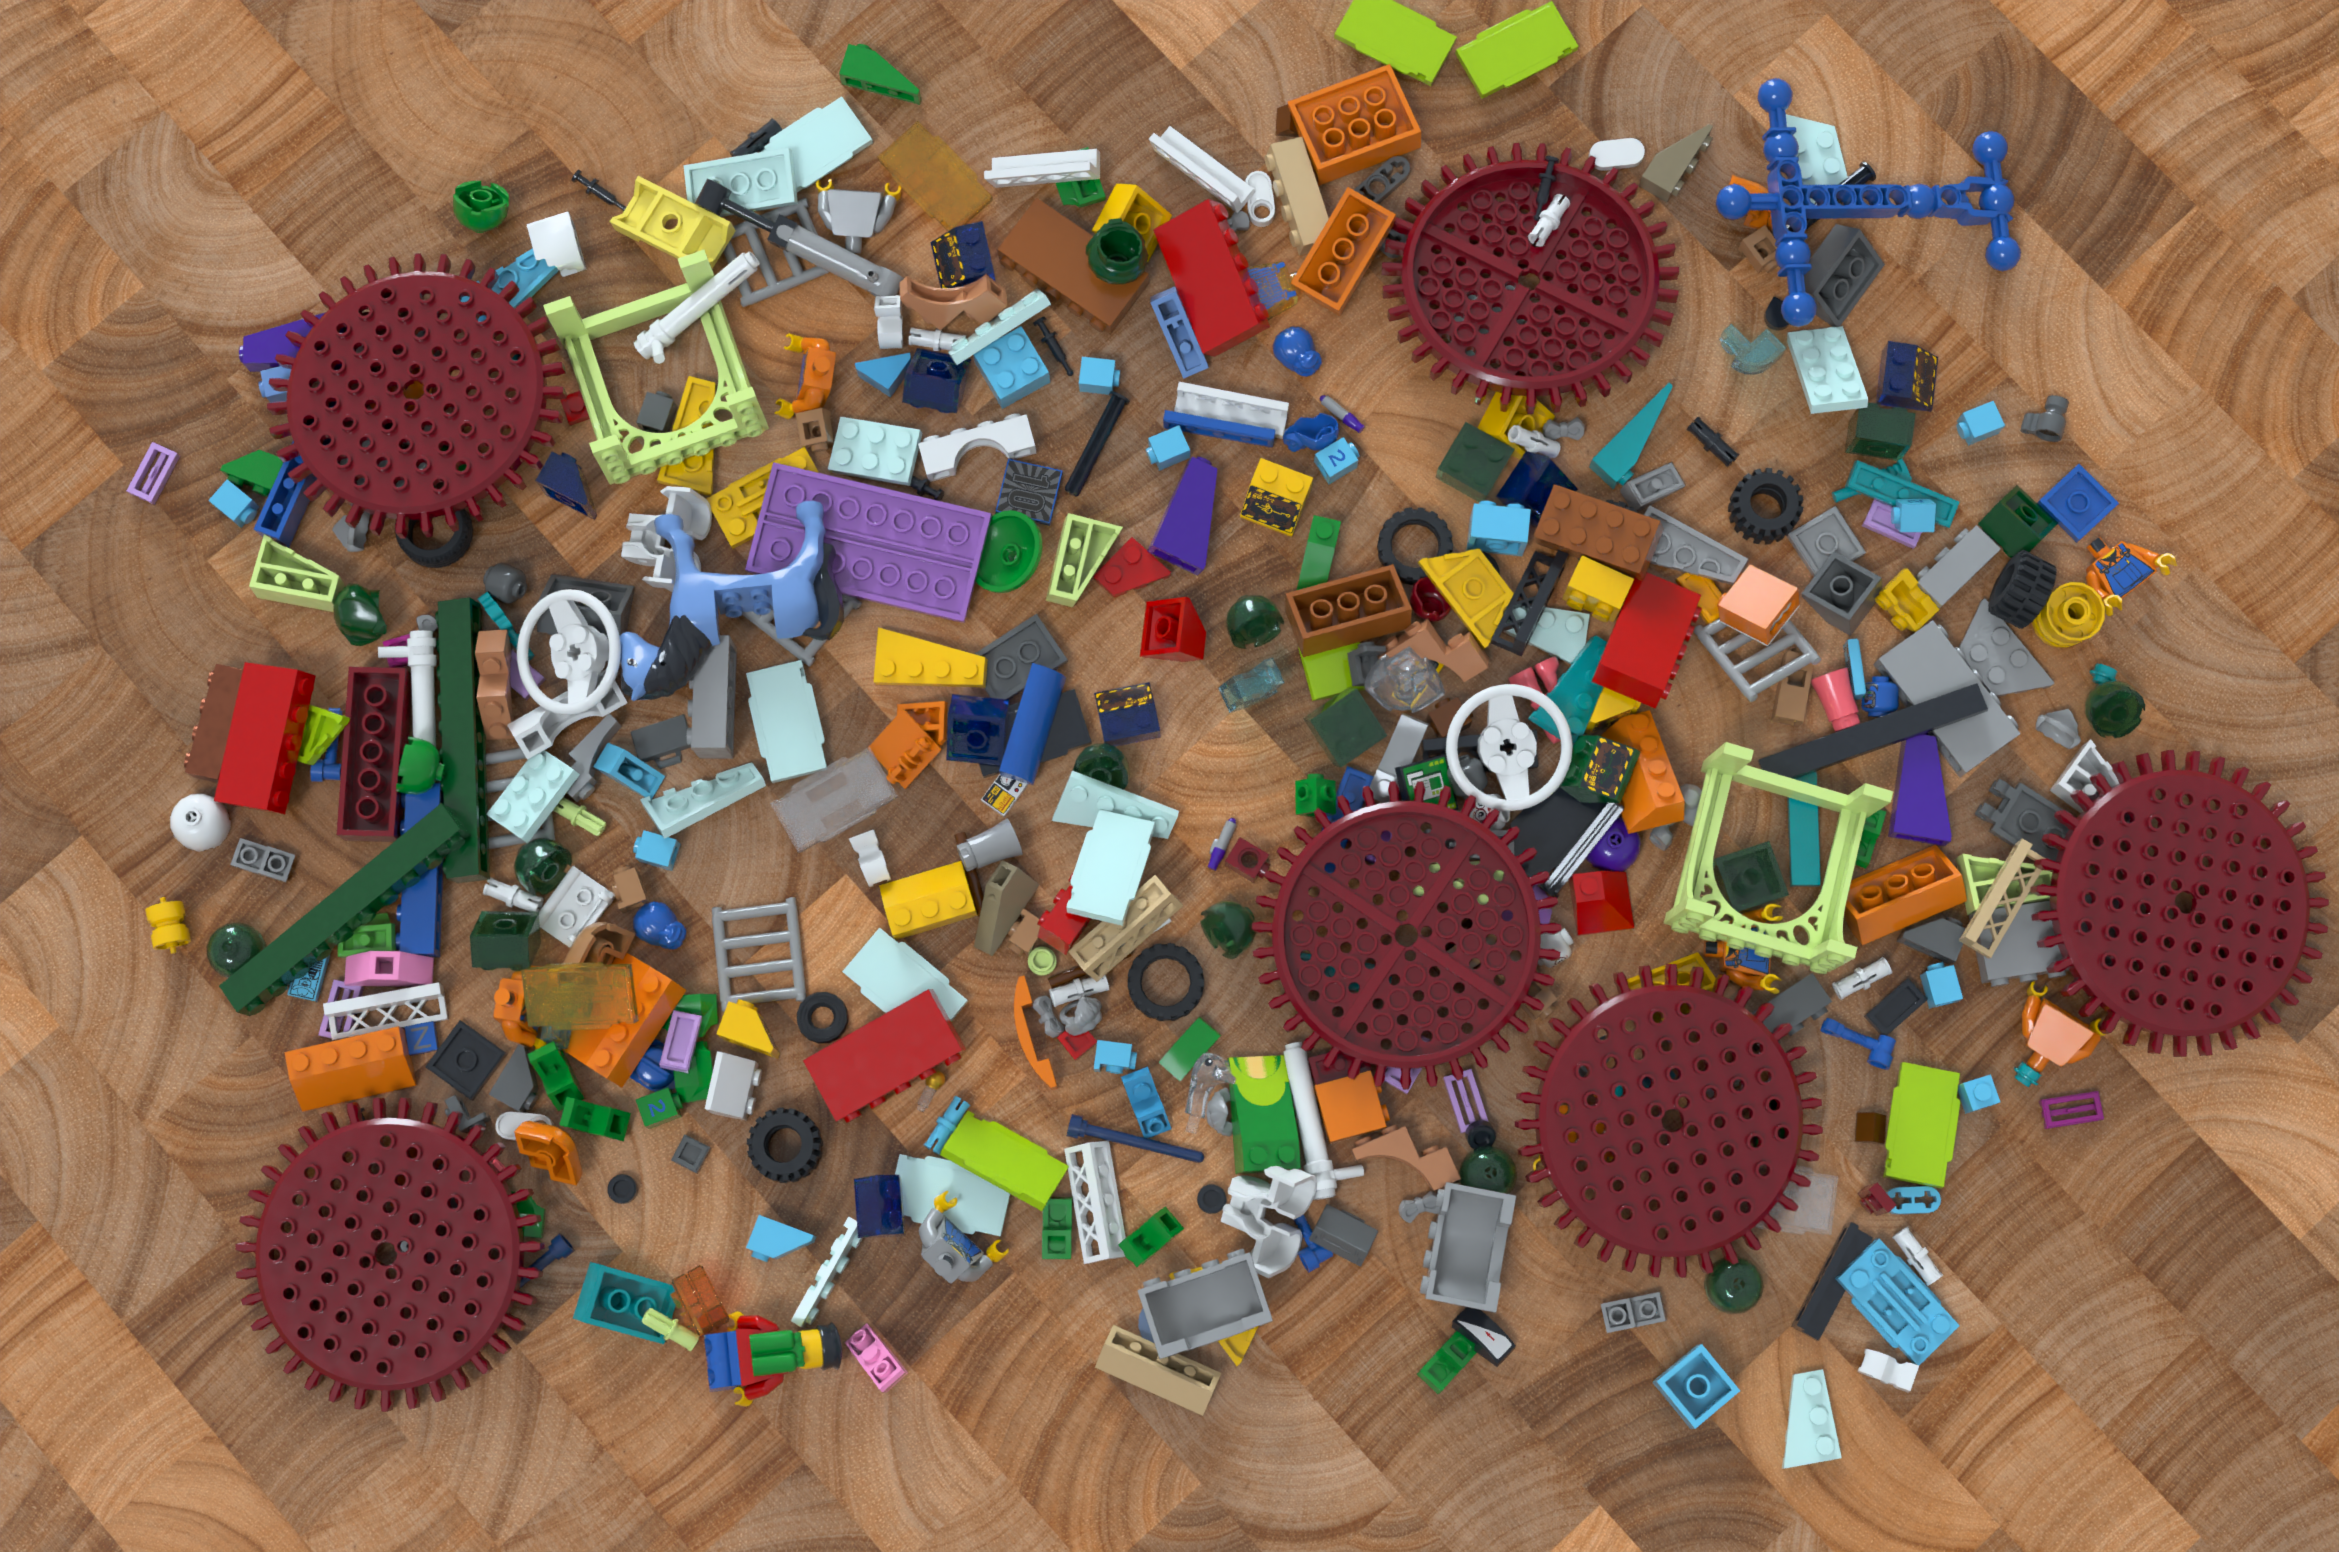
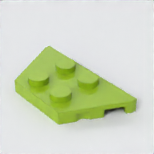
M310 704L297 761L314 765L349 723L350 718Z

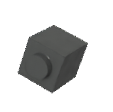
M656 391V394L646 393L636 421L640 430L651 433H668L670 431L678 408L672 396L661 391Z

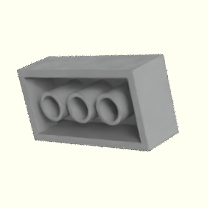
M719 635L720 644L712 646L711 653L705 656L703 664L689 680V688L693 689V700H688V716L692 717V728H687V745H691V750L696 753L699 759H733L737 648L729 635Z

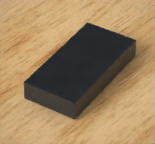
M1907 978L1864 1017L1880 1035L1887 1036L1928 999Z

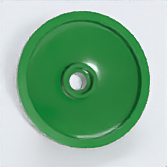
M1013 510L1002 511L992 516L976 577V583L979 586L993 593H1007L1018 589L1031 578L1038 567L1042 555V536L1034 520L1021 512Z

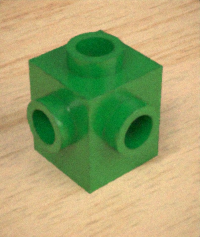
M1308 774L1307 779L1295 781L1296 815L1315 818L1314 811L1318 808L1325 812L1326 816L1336 815V781L1324 779L1323 774Z

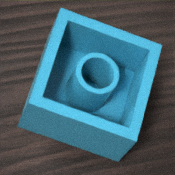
M1022 326L1000 337L973 355L976 366L1002 409L1050 383L1049 371Z
M1480 501L1479 504L1474 503L1469 519L1466 551L1480 549L1486 553L1523 556L1528 542L1531 509H1524V506L1520 504H1508L1507 507L1496 506V503L1492 501Z
M1702 1344L1693 1347L1652 1382L1690 1429H1696L1740 1392L1739 1388Z

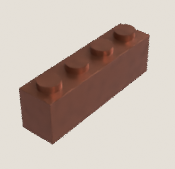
M216 664L214 671L212 670L209 673L207 680L208 693L200 704V721L198 725H195L192 732V741H194L191 752L186 754L184 760L185 773L193 778L218 783L243 669Z

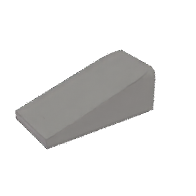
M1671 462L1627 482L1620 489V492L1628 506L1633 507L1638 512L1684 488L1685 484Z

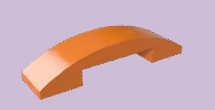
M1025 975L1018 978L1014 996V1018L1018 1038L1025 1056L1035 1073L1051 1090H1056L1058 1087L1049 1058L1041 1061L1037 1060L1023 1009L1033 1007V1001Z

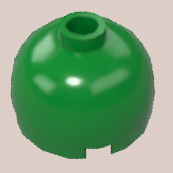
M475 180L464 182L455 188L453 210L461 225L474 232L484 233L502 224L508 213L509 194L503 187L495 183H491L490 187L481 186L482 181Z
M409 736V745H405L398 776H402L400 784H396V792L418 795L432 789L436 780L442 781L445 764L440 763V753L433 744L423 739Z

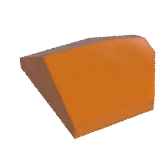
M947 701L897 704V715L902 709H905L939 747L947 740Z

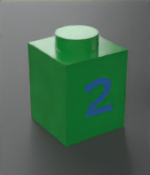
M669 1087L636 1099L644 1126L648 1129L682 1117L680 1109L684 1108L678 1092L674 1093Z

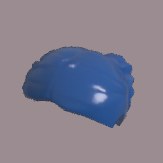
M1291 326L1281 331L1275 337L1272 345L1275 358L1285 367L1304 377L1314 375L1320 368L1322 358L1315 351L1313 338L1307 330Z
M1319 413L1314 418L1300 417L1294 425L1285 429L1283 442L1292 452L1305 449L1306 447L1311 450H1323L1336 442L1339 434V425L1335 418L1324 413Z
M655 901L646 903L639 908L633 918V930L642 941L669 950L677 949L683 944L686 928L678 922L675 914L666 904Z

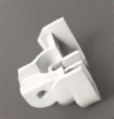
M667 486L660 492L669 499L666 514L680 516L683 519V531L692 536L694 540L706 538L712 521L711 507L707 499L691 488ZM630 513L628 523L626 524V528L632 531L630 542H623L621 557L636 564L655 566L653 577L645 576L642 580L652 587L665 588L673 592L676 581L673 549L664 547L665 538L656 534L654 525L655 518L661 515ZM694 552L695 566L701 572L699 557Z
M1279 1166L1264 1169L1265 1175L1273 1178L1272 1184L1252 1176H1237L1232 1178L1230 1187L1227 1190L1232 1198L1230 1204L1223 1206L1221 1222L1246 1232L1256 1240L1255 1246L1250 1253L1257 1273L1267 1278L1287 1270L1294 1262L1301 1247V1230L1286 1223L1273 1225L1264 1218L1267 1208L1275 1209L1278 1213L1292 1219L1302 1216L1307 1211L1316 1192L1317 1179L1314 1175L1300 1169L1286 1170Z

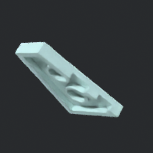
M1525 606L1513 609L1512 611L1516 621L1524 619L1527 615ZM1546 607L1528 645H1533L1549 653L1548 655L1556 656L1557 659L1559 658L1571 664L1586 644L1590 614ZM1514 628L1503 631L1514 638L1516 637Z
M1823 1369L1792 1375L1782 1469L1842 1458Z

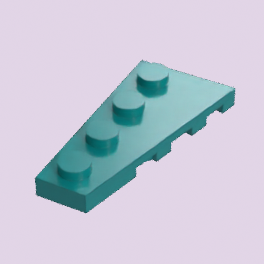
M1597 635L1588 640L1571 662L1572 665L1567 672L1561 675L1557 680L1556 686L1546 695L1559 707L1565 716L1571 731L1573 746L1578 736H1583L1603 689V686L1591 682L1607 644L1606 641ZM1539 706L1528 719L1560 739L1554 720L1545 709Z

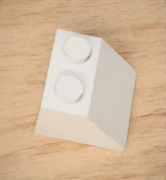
M717 1051L705 1109L715 1115L747 1121L748 1114L752 1115L755 1108L756 1098L752 1097L754 1086H759L762 1069H758L759 1064L753 1060Z

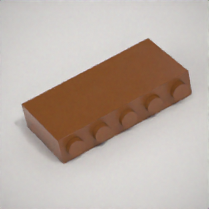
M1036 198L997 249L999 262L1010 271L1015 269L1021 273L1022 278L1031 286H1036L1037 284L1045 290L1044 293L1053 301L1058 302L1060 300L1068 305L1067 309L1075 316L1080 317L1082 315L1090 321L1089 324L1095 330L1101 333L1106 331L1111 335L1148 286L1149 274L1144 271L1135 281L1123 285L1109 284L1097 278L1090 269L1088 256L1085 254L1086 245L1093 236Z

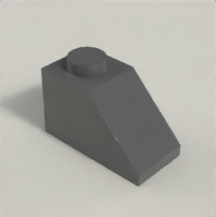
M1941 918L1902 933L1898 936L1897 942L1951 965L1956 962L1963 943L1959 939L1966 928L1962 927V922L1954 918Z
M518 1044L489 1095L516 1111L525 1113L526 1110L530 1111L537 1102L538 1095L536 1093L539 1087L534 1067L527 1055L530 1053V1050Z

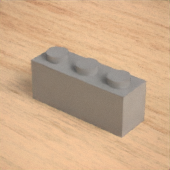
M1977 525L1970 532L1965 528L1954 539L1957 544L1951 550L1945 547L1934 558L1937 563L1931 569L1925 566L1915 576L1919 582L1917 584L1918 587L1930 596L1939 609L2001 549Z

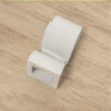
M900 295L876 296L874 310L876 317H878L880 349L903 348V316L901 315L902 302Z
M875 830L849 838L853 849L859 854L858 861L869 887H873V884L884 880H891L883 852L879 848V841Z
M1865 1349L1864 1360L1861 1367L1858 1368L1859 1373L1880 1380L1884 1384H1891L1896 1389L1907 1393L1911 1391L1919 1365L1908 1362L1899 1364L1895 1358L1889 1355Z

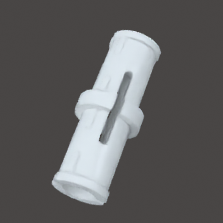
M1556 194L1547 210L1541 212L1539 222L1528 235V239L1532 244L1539 238L1536 246H1543L1552 230L1558 228L1560 218L1570 206V201L1567 197L1560 204L1559 201L1563 195Z
M911 327L909 345L931 347L933 351H940V349L951 350V345L962 337L967 338V335L943 333L939 329L929 331Z
M1514 425L1508 432V440L1525 447L1528 452H1538L1548 458H1555L1560 452V443L1544 437L1539 431H1529L1519 425Z
M490 877V880H487L489 885L485 884L484 895L506 902V906L511 908L516 906L537 915L539 913L537 908L541 909L544 898L525 892L518 885L510 886Z
M1882 957L1862 969L1860 967L1854 969L1853 974L1836 983H1832V987L1838 998L1842 1000L1862 988L1864 990L1870 988L1871 983L1892 974V970L1887 960Z
M1106 975L1098 982L1092 977L1082 980L1077 978L1073 979V983L1049 989V993L1054 1007H1057L1058 1005L1080 999L1081 996L1087 997L1099 992L1108 991L1109 985Z
M1908 1226L1892 1237L1908 1257L1906 1260L1908 1264H1913L1927 1286L1943 1276L1927 1255L1929 1251L1926 1247H1921Z

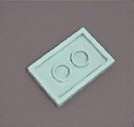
M840 417L828 470L830 473L910 486L919 450L918 443L921 442L923 433L919 429Z
M544 750L527 760L486 815L528 844L580 774Z

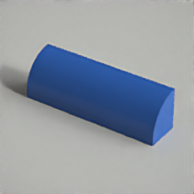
M1032 663L999 769L1001 776L1034 785L1066 681V677L1063 674L1045 666Z

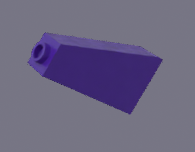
M325 313L315 315V317L320 319ZM304 319L244 336L243 346L239 348L240 362L250 372H260L279 367L280 365L275 360L276 354L296 358L300 347L294 346L285 336L286 333L291 331L306 337L313 327L307 325ZM347 327L341 328L339 333H345ZM337 364L334 370L341 369L342 364Z
M1192 457L1186 463L1147 551L1197 576L1204 570L1206 565L1218 470L1211 466L1212 463L1202 457Z
M1927 732L1901 742L1888 837L1946 846L1951 842L1952 835L1936 737L1929 736Z

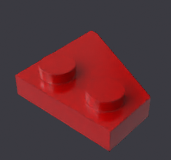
M1131 537L1093 576V579L1115 598L1126 594L1129 590L1143 588L1147 584L1160 579L1165 580L1171 576V572Z

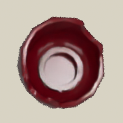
M1428 577L1420 578L1414 585L1410 598L1413 612L1420 618L1428 619L1430 622L1445 619L1452 608Z

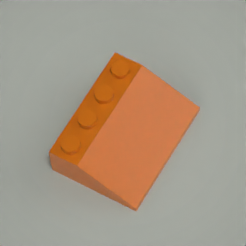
M1390 64L1288 101V107L1299 137L1303 138L1319 186L1382 163L1394 156H1400L1421 148V130Z
M626 953L623 960L616 957L603 981L599 982L557 1047L623 1088L686 992V989Z

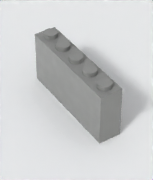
M1932 620L1880 657L1873 665L1882 677H1889L1890 683L1897 684L1899 687V699L1906 708L1978 683L1988 707L1987 712L1928 732L1929 736L1936 737L1938 750L1959 778H1961L2020 735V732L2017 730L2019 727L2014 718L2006 715L2000 708L2001 703L1998 697L1992 692L1989 693L1983 686L1984 682L1981 675L1976 670H1971L1967 665L1963 652L1958 647L1954 648L1950 643L1946 630L1940 624L1936 625Z
M2085 895V901L2089 904L2092 901L2091 895ZM2114 899L2112 904L2113 907L2117 909L2119 907V901L2117 899ZM2050 901L2022 905L1990 959L1976 951L1982 984L1991 982L1992 987L2008 985L2009 979L2019 978L2020 983L2038 980L2037 975L2048 974L2049 979L2066 976L2065 971H2069L2068 968L2057 973H2048L2046 969L2052 962L2063 958L2058 944L2051 948H2038L2037 941L2043 937L2054 935L2052 921L2037 922L2032 921L2031 915L2038 911H2050ZM2005 907L1997 908L1991 916L1994 924L2005 921L2007 917ZM1975 912L1969 915V920L1972 919ZM2085 922L2081 924V929L2083 932H2086L2088 930V926ZM2001 926L1995 927L1996 933H1998ZM2110 927L2109 935L2112 938L2115 936V930ZM1990 929L1983 930L1976 941L1987 949L1993 941ZM2109 956L2105 958L2107 966L2111 965V958Z

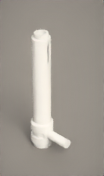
M750 251L746 254L742 253L662 320L657 319L649 326L650 329L648 331L644 330L637 336V340L634 342L637 351L645 359L653 357L656 363H663L665 360L664 347L670 346L675 341L677 335L757 271V266L760 263L755 255Z
M410 631L407 646L378 647V658L408 657V666L411 667L413 737L428 741L436 747L434 667L437 665L436 655H433V648L436 647V638H433V631Z
M1295 1042L1285 1045L1286 1051L1283 1053L1306 1162L1304 1171L1314 1175L1317 1179L1313 1200L1326 1199L1336 1196L1335 1189L1338 1188L1336 1181L1364 1176V1169L1362 1165L1339 1169L1333 1168L1332 1160L1328 1158L1308 1055L1301 1048L1302 1042Z

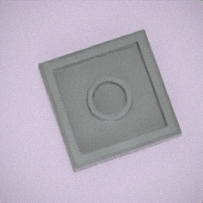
M1836 506L1786 536L1813 578L1833 551L1853 562L1866 554Z

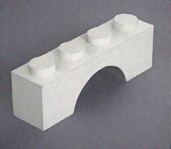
M1011 414L1000 422L985 421L978 424L977 428L974 429L959 428L950 432V435L939 437L938 435L929 436L923 442L918 443L927 478L930 482L956 475L957 466L962 456L976 447L989 446L996 448L1008 459L1012 460L1036 454V447L1027 414L1022 416L1020 414Z
M606 669L602 671L603 675L597 679L595 690L601 683ZM614 681L606 696L597 705L585 712L574 715H561L539 706L507 724L528 760L551 747L556 736L570 724L590 716L604 717L627 704V701L616 681ZM568 691L552 700L568 704Z

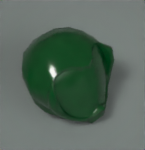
M1122 218L1109 219L1108 223L1104 224L1090 239L1085 254L1088 256L1089 267L1097 278L1109 284L1120 285L1133 282L1144 273L1149 256L1143 236L1129 223L1123 222Z
M349 583L338 593L333 606L334 620L338 629L351 645L364 646L386 634L387 625L379 611L380 590H368L359 584Z

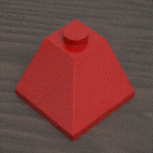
M1179 597L1146 602L1140 657L1179 662L1203 660L1206 630L1190 598Z
M1595 871L1572 874L1569 879L1577 936L1634 929L1626 872Z

